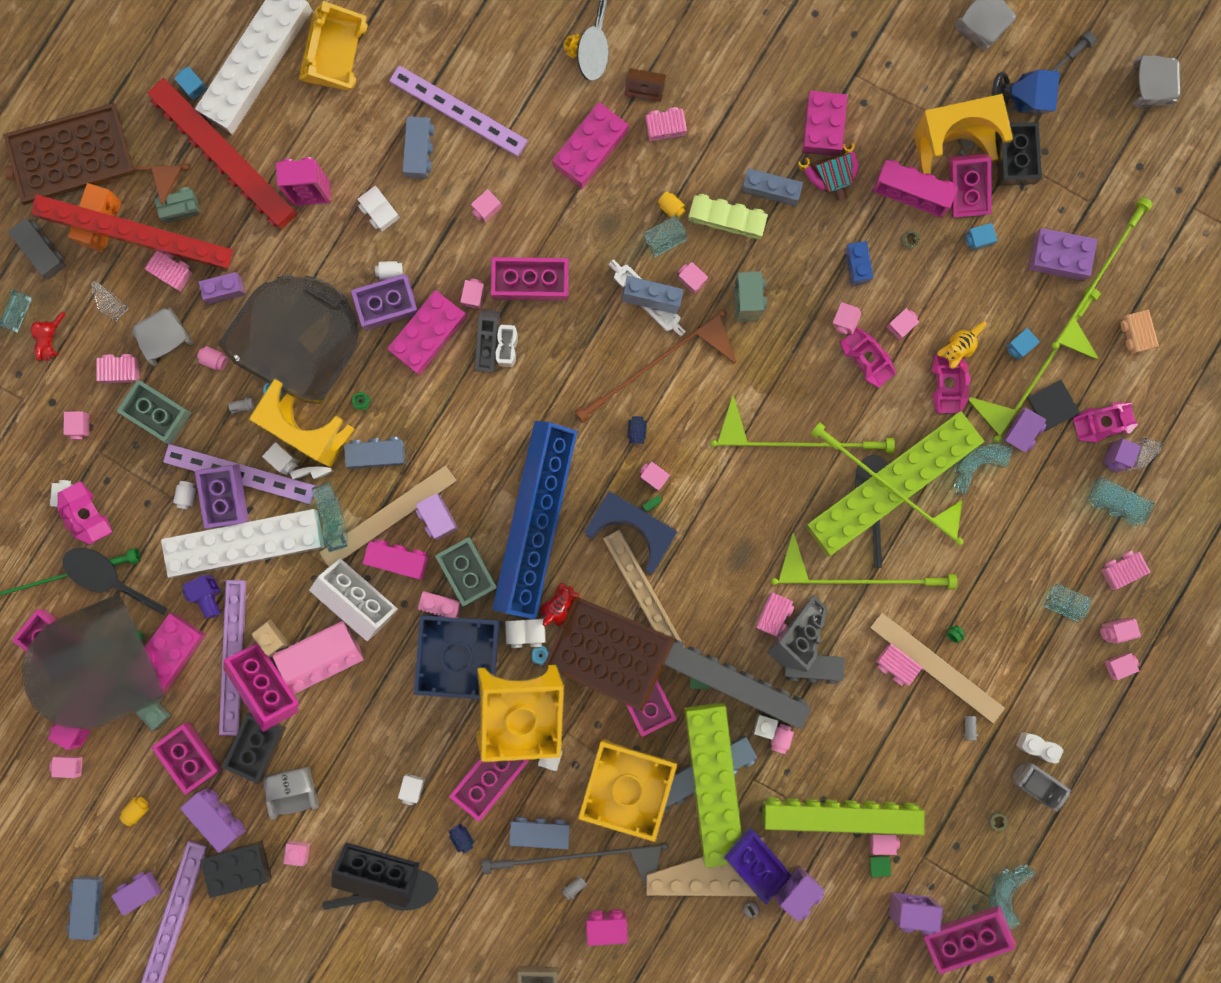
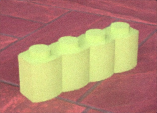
M705 194L694 195L688 221L761 240L768 216L763 210L757 208L749 210L742 204L730 205L724 199L711 200Z

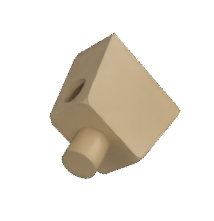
M271 618L251 634L265 654L273 658L274 654L291 646Z

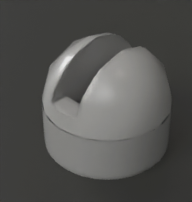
M748 901L743 906V912L748 918H754L759 913V907L755 902ZM750 905H751L752 909H753L754 912H755V914H753V915L751 914L750 910L748 909V906H750Z

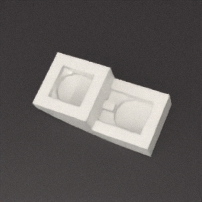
M306 467L290 472L292 479L296 480L311 473L313 479H318L334 472V470L328 467Z

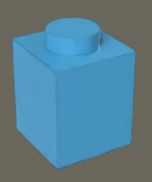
M189 66L181 69L174 78L193 101L208 89Z
M992 223L971 228L965 236L966 244L968 247L970 246L971 251L992 246L998 241Z
M1026 328L1010 341L1006 347L1008 348V353L1013 358L1019 360L1040 341Z

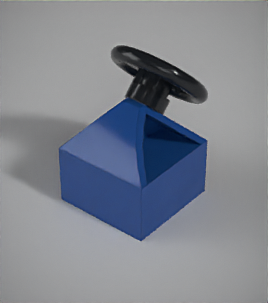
M1035 70L1022 74L1015 83H1010L1009 77L1005 72H999L993 82L992 96L1003 94L1005 107L1008 105L1009 99H1013L1018 113L1040 115L1056 111L1060 72Z

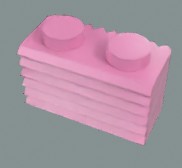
M672 107L661 113L655 110L649 112L645 117L649 142L685 136L687 133L683 109Z
M156 251L144 269L181 292L193 274L188 270L190 266L181 260L178 263L172 260L174 257L172 255Z
M122 354L120 358H114V355H102V358H96V381L100 383L136 382L140 378V361L133 357L132 354Z
M1131 550L1122 554V559L1118 561L1113 559L1105 563L1106 567L1102 568L1101 572L1111 590H1117L1151 573L1140 552L1133 553Z
M423 591L418 609L419 611L430 614L434 613V615L458 618L461 603L458 600Z
M770 592L755 628L778 637L786 628L787 624L784 623L786 617H790L794 610V606H792L793 601Z
M1121 618L1106 622L1101 625L1102 629H1100L1102 638L1109 643H1121L1141 637L1137 621L1134 618Z
M890 643L875 661L878 664L877 668L884 674L889 672L893 675L894 678L892 680L900 686H903V684L909 686L923 668Z

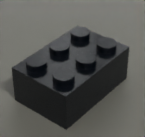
M1039 122L1009 123L1013 140L1007 143H1003L1001 136L995 131L998 155V186L1037 184L1042 179Z
M251 712L246 713L222 768L257 784L262 782L287 727L276 724L262 731Z
M263 841L208 855L200 860L209 898L267 883L272 879Z

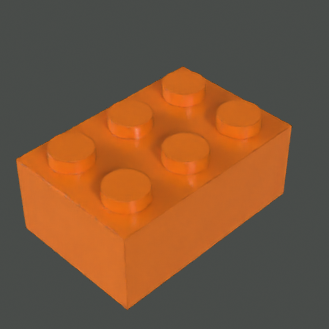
M87 183L79 206L116 216V213L121 208V200L110 190ZM75 228L70 229L68 237L80 246L102 253L103 249L108 245L107 237Z

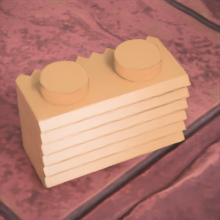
M1149 310L1122 317L1121 329L1123 332H1126V347L1128 350H1131V354L1159 347Z

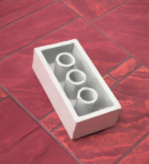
M338 559L319 575L309 590L367 642L390 621L398 609L342 559Z

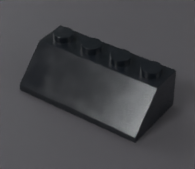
M345 843L332 871L331 887L406 908L414 888L420 863Z

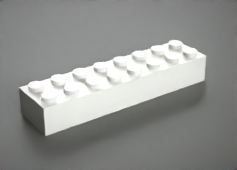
M305 0L264 1L196 106L195 110L203 118L231 135L234 134L310 16L312 9L309 3Z
M315 509L161 539L167 576L169 578L325 548L318 510Z

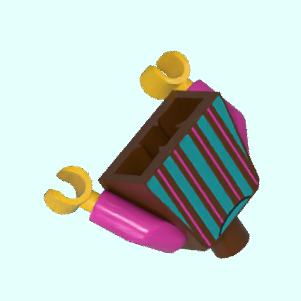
M850 143V149H846L845 144H843L842 153L814 162L812 166H810V160L805 158L807 165H801L799 161V169L804 171L808 179L820 190L828 193L834 191L836 200L847 198L845 187L853 184V179L856 178L859 167L856 155L853 152L854 144Z

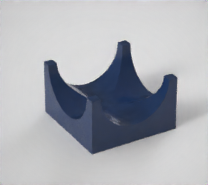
M608 491L584 533H586L588 538L593 539L599 531L613 525H624L635 529L647 543L649 561L645 571L652 575L678 531Z
M420 615L414 695L480 699L478 668H486L491 675L496 677L498 642L502 621Z

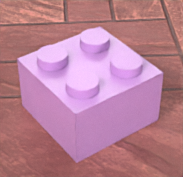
M436 493L416 504L418 509L415 511L420 520L426 522L425 530L429 537L440 540L459 530L439 494Z

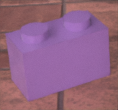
M236 272L199 281L202 298L208 304L245 295L242 278Z
M1023 407L1003 439L1026 453L1027 450H1031L1035 445L1036 440L1034 439L1037 434H1041L1047 425L1045 424L1046 419Z
M1125 439L1112 442L1103 464L1107 465L1108 469L1114 472L1133 468L1141 446Z
M141 872L132 878L134 882L127 885L125 882L116 888L117 892L112 895V898L123 916L163 892L151 872L147 874Z

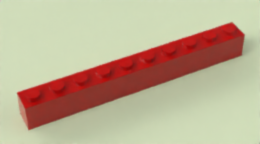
M164 77L147 92L152 98L149 101L157 109L161 107L165 111L162 114L169 122L174 120L178 124L175 128L182 135L187 134L190 137L188 141L196 149L200 147L203 150L201 154L209 162L213 160L216 163L214 167L222 175L226 173L229 176L227 180L234 188L239 186L242 189L240 194L247 201L251 199L255 203L253 207L260 214L264 212L268 216L266 220L274 228L278 226L282 230L298 215Z
M37 194L31 211L32 216L35 218L227 271L233 249Z

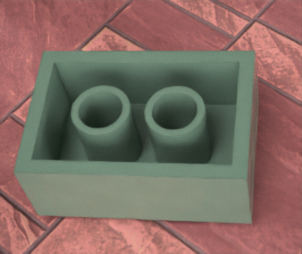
M762 271L741 272L737 274L734 282L736 322L759 321L761 315L765 312L767 298L763 296L766 288L765 277H762Z
M139 379L116 411L168 444L173 443L192 414L186 408Z
M470 537L435 555L463 607L497 589L496 582Z

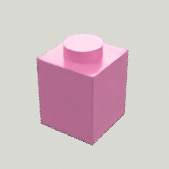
M488 189L471 204L473 215L478 220L482 219L485 223L502 208L501 202Z
M693 262L689 265L685 264L678 271L680 274L678 280L694 295L708 280V276Z
M478 279L465 280L460 301L462 306L481 310L485 292V285L482 284V281Z
M841 302L833 321L836 331L844 335L847 333L853 334L861 316L860 309Z
M906 308L887 328L900 340L919 323L918 317L912 310Z
M83 411L64 412V435L69 436L71 440H82V437H89V414Z
M653 462L649 465L646 463L640 470L642 474L640 479L657 492L670 477L667 472Z
M1123 653L1104 661L1113 680H1120L1139 672L1137 667L1139 666L1138 660L1132 653Z
M53 757L49 767L50 772H52L51 777H80L82 774L83 757Z
M870 833V852L873 855H897V849L900 848L899 837H896V834Z
M298 841L287 843L284 864L296 866L307 864L310 843Z

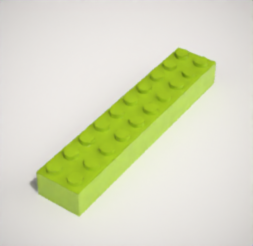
M960 411L876 474L908 499L985 441L962 411ZM872 476L808 523L805 528L826 556L829 557L903 503L904 500Z

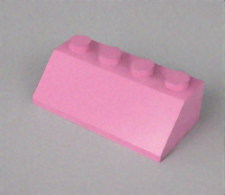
M344 621L273 655L279 672L293 695L364 660L360 645Z

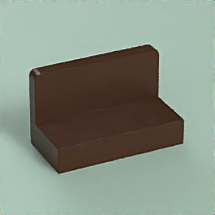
M630 68L624 95L661 102L666 75Z

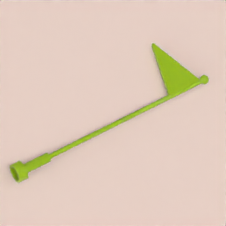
M1140 197L1136 202L1137 210L1128 222V228L1056 342L1052 343L1053 349H1058L1059 344L1091 358L1099 359L1075 318L1131 228L1136 226L1144 212H1149L1152 208L1153 203L1148 198Z
M1088 286L1083 293L1084 296L1089 290L1090 286ZM1094 288L1075 318L1076 321L1082 317L1091 301H1097L1101 295L1097 289ZM1053 349L1015 409L969 397L968 401L998 434L994 436V442L999 443L1001 441V436L1058 349Z
M732 396L718 442L716 440L710 441L711 447H832L828 443L747 442L734 396ZM886 438L885 442L841 443V447L885 449V453H894L895 449L894 438Z
M819 422L810 433L814 438L819 436L836 450L842 451L951 537L956 545L960 546L963 544V540L957 538L962 501L932 518L841 447L842 444L824 431L826 426Z
M792 533L779 580L772 578L771 584L774 586L777 584H924L925 586H947V589H957V575L947 574V578H924V580H809L795 535Z

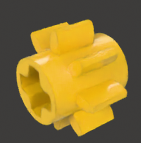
M579 34L568 36L564 42V50L567 51L566 55L573 59L577 57V47L581 37Z

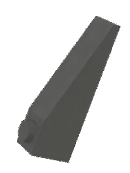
M813 595L775 639L767 653L781 666L804 672L808 671L817 658L818 652H816V649L821 640V637H819L820 631L824 626L828 608Z

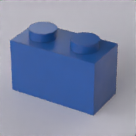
M867 241L848 244L845 248L851 286L870 283L873 279V272Z

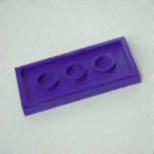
M751 828L741 836L723 857L764 904H767L792 876Z

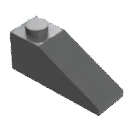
M481 309L478 318L475 370L494 372L501 311Z

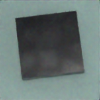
M1062 380L1027 397L1033 411L1046 419L1045 424L1047 425L1044 431L1080 413Z

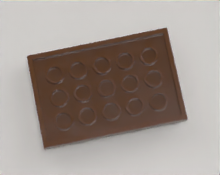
M114 103L3 134L20 200L23 205L34 203L36 194L51 198L86 188L87 183L96 185L135 174L117 107Z
M575 596L543 667L548 669V665H556L560 675L643 712L675 638Z

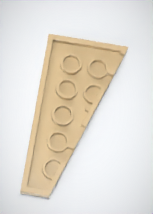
M761 836L760 839L764 842V836ZM702 856L646 874V895L757 896L730 865L706 868Z

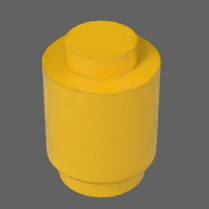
M665 192L658 200L660 208L672 220L675 218L680 219L686 212L684 210L685 205L673 193Z
M134 797L121 811L120 820L130 827L136 824L149 810L148 802L142 797Z

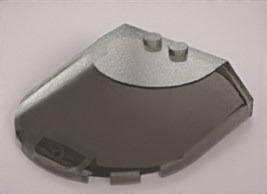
M285 275L277 277V280L272 282H265L252 293L220 339L219 347L234 364L269 384H272L274 379L283 383L281 390L299 401L322 404L355 350L358 340V322L354 310L347 303L346 297L329 283L306 275L305 278Z
M119 593L61 617L46 626L32 641L24 658L22 678L30 703L40 715L54 724L65 728H81L85 730L102 727L165 700V695L154 667Z

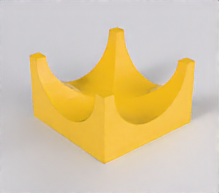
M1003 94L925 110L913 133L922 174H931L933 156L934 158L941 157L943 155L942 145L952 140L966 139L973 141L991 157V162H996L998 155L995 131L999 133L1003 143L1013 140Z
M274 379L251 415L250 420L331 468L355 428L347 424L337 434L343 420L335 416L329 424L313 431L300 430L293 416V404L297 393L289 389L279 402V394L283 383Z
M548 665V671L543 676L527 681L500 679L491 675L486 668H478L481 719L480 731H476V740L481 762L560 758L564 686L556 665Z
M601 738L580 809L579 819L655 842L677 767L676 760L638 752Z

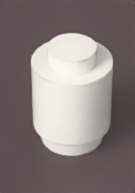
M397 261L379 262V266H375V275L379 277L380 281L403 275L402 263H397Z
M179 481L173 503L177 504L176 508L188 510L189 506L193 507L196 492L194 488L195 483Z

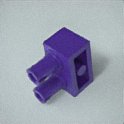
M202 575L182 585L185 599L191 603L198 604L205 619L209 617L214 618L221 614L214 598L222 592L214 576Z

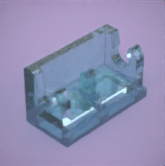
M677 215L643 233L645 241L654 257L688 240L687 232Z
M10 289L9 293L12 295L0 321V326L18 333L32 298L24 293Z
M1056 583L1053 589L1049 590L1043 606L1079 622L1086 618L1092 599Z

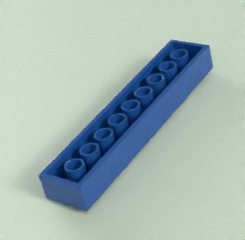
M534 421L492 610L532 619L537 617L578 431L551 422Z

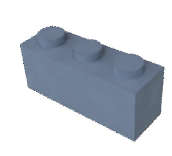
M407 116L403 162L405 177L428 179V173L432 171V162L429 161V154H433V143H430L431 136H434V124L431 123L430 118Z
M748 168L741 192L796 206L803 182Z
M627 276L621 301L676 314L681 305L684 289Z
M389 437L388 441H380L379 438L368 439L369 442L361 443V440H350L349 444H344L345 465L348 469L406 465L405 444L403 440H399V437Z
M517 816L516 820L512 819L509 846L568 849L570 823H566V819H555L554 822H549L547 818H535V821L527 820V817Z
M80 875L71 882L70 892L72 893V901H70L68 911L71 913L67 924L68 939L93 940L99 936L103 877Z

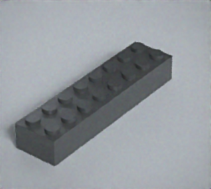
M675 639L664 663L665 665L802 730L812 709L807 706V701L796 696L793 699L789 698L790 693L780 688L773 690L771 689L773 685L761 679L756 682L754 681V676L744 671L739 674L736 672L737 668L725 662L722 666L718 664L719 659L708 654L706 657L701 656L702 651L691 646L688 649L684 648V643Z

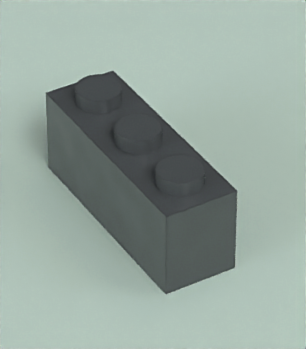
M25 218L9 230L8 233L38 272L49 280L66 267V264L63 262L65 258L58 250L55 251L52 248L53 242L46 235L43 236L41 234L42 228L36 221L31 222Z
M817 655L808 671L804 672L783 666V676H787V680L799 681L800 677L807 678V682L818 683L819 679H825L826 683L838 684V681H843L845 657Z

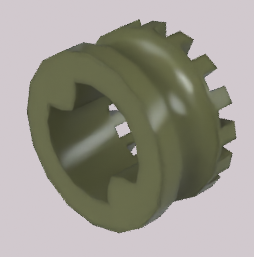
M912 230L907 231L901 238L902 245L907 249L916 247L920 240L917 232ZM906 236H913L915 243L908 244Z
M999 812L992 813L989 816L990 818H988L989 825L996 831H1002L1008 825L1006 816ZM1000 816L1003 824L1000 827H995L996 822L994 819Z

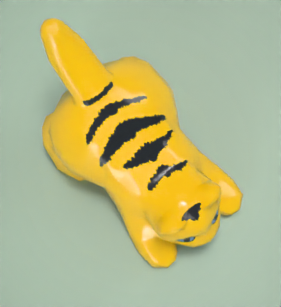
M986 322L979 323L971 331L964 329L954 333L949 339L950 343L937 352L938 356L947 358L951 369L956 368L963 357L968 358L975 352L978 345L976 337L984 329Z

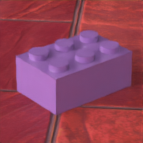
M1040 228L1034 235L1028 270L1084 281L1091 276L1097 239Z
M406 274L351 290L361 327L365 331L412 317L418 312L410 280Z
M239 464L195 471L204 529L242 524L249 521Z
M207 788L195 794L180 809L217 852L220 853L231 846L246 831L244 824L238 818L235 819L231 815V809L218 800V794L214 790Z
M801 866L795 869L791 874L792 876L774 895L779 905L798 922L801 919H806L814 903L818 904L824 897V889Z
M891 892L889 916L902 931L914 932L915 929L922 930L921 933L933 935L934 932H940L942 907L931 897Z

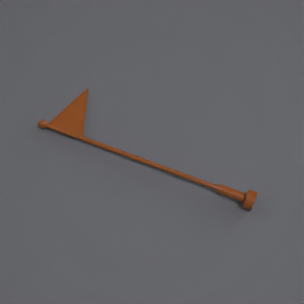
M187 163L176 166L134 167L135 171H153L161 205L164 204L181 170L188 171L190 169ZM6 165L5 167L7 180H15L11 165Z
M720 310L718 315L603 398H598L584 409L579 407L574 411L582 423H585L589 420L588 415L606 403L605 400L695 335H698L736 364V359L721 317L726 316V311Z

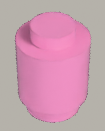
M205 346L204 349L201 348L197 355L200 364L216 371L218 369L222 371L228 361V357L224 353Z
M780 724L779 727H776L773 740L771 739L770 743L772 745L771 750L786 754L794 734L790 726Z

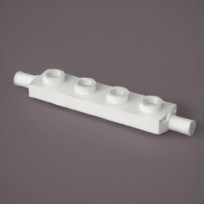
M614 259L612 263L608 264L616 272L614 280L622 288L627 276L641 279L628 265L621 267ZM641 306L666 332L673 329L680 337L686 332L678 324L681 317L677 313L672 314Z

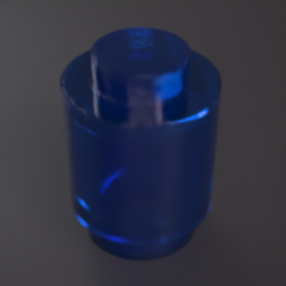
M632 416V420H628L627 438H629V443L644 444L647 421H644L643 417Z
M462 823L448 831L450 834L449 838L458 853L462 851L465 854L473 849L472 844L475 842L466 826L463 827Z

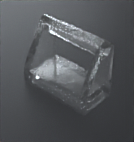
M97 281L91 283L98 310L107 317L117 321L129 307Z
M1147 438L1133 441V443L1140 445L1141 448L1133 468L1126 469L1125 471L1131 472L1144 468L1161 452L1163 443Z

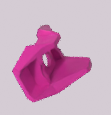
M859 327L855 329L853 334L840 341L844 355L850 357L861 368L865 375V381L879 388L897 374L890 356L880 347L873 336ZM871 352L874 355V360L869 363L863 356L864 353Z
M935 354L931 371L936 373L937 390L932 394L936 413H959L963 411L969 399V384L971 382L969 366L962 358L957 367L951 369L947 358L939 357L938 354ZM946 378H952L955 381L953 388H947L944 385Z
M1112 402L1111 407L1103 409L1088 408L1072 417L1079 441L1098 443L1107 436L1123 433V431L1128 435L1138 425L1132 411V403ZM1107 416L1111 419L1109 427H1104L1101 424L1102 417Z
M80 481L57 493V510L66 530H69L74 538L91 545L99 539L110 535L112 530L107 517L101 516L93 505L92 493ZM80 509H86L89 512L87 519H81L78 516Z

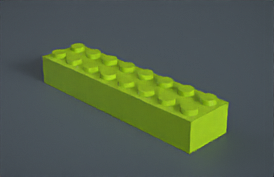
M723 702L684 707L703 863L706 868L729 865L723 857L741 838L742 834L726 706Z
M767 797V801L762 800L761 824L765 829L924 835L925 811L913 802H903V805H898L896 802L885 801L884 805H879L876 801H864V804H860L855 800H845V803H840L837 800L826 799L825 803H821L818 799H806V802H801L797 798H786V801H781L779 798Z

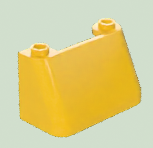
M323 1L314 10L299 80L347 91L354 88L356 77H354V73L351 71L358 38L365 34L368 24L365 23L367 16Z

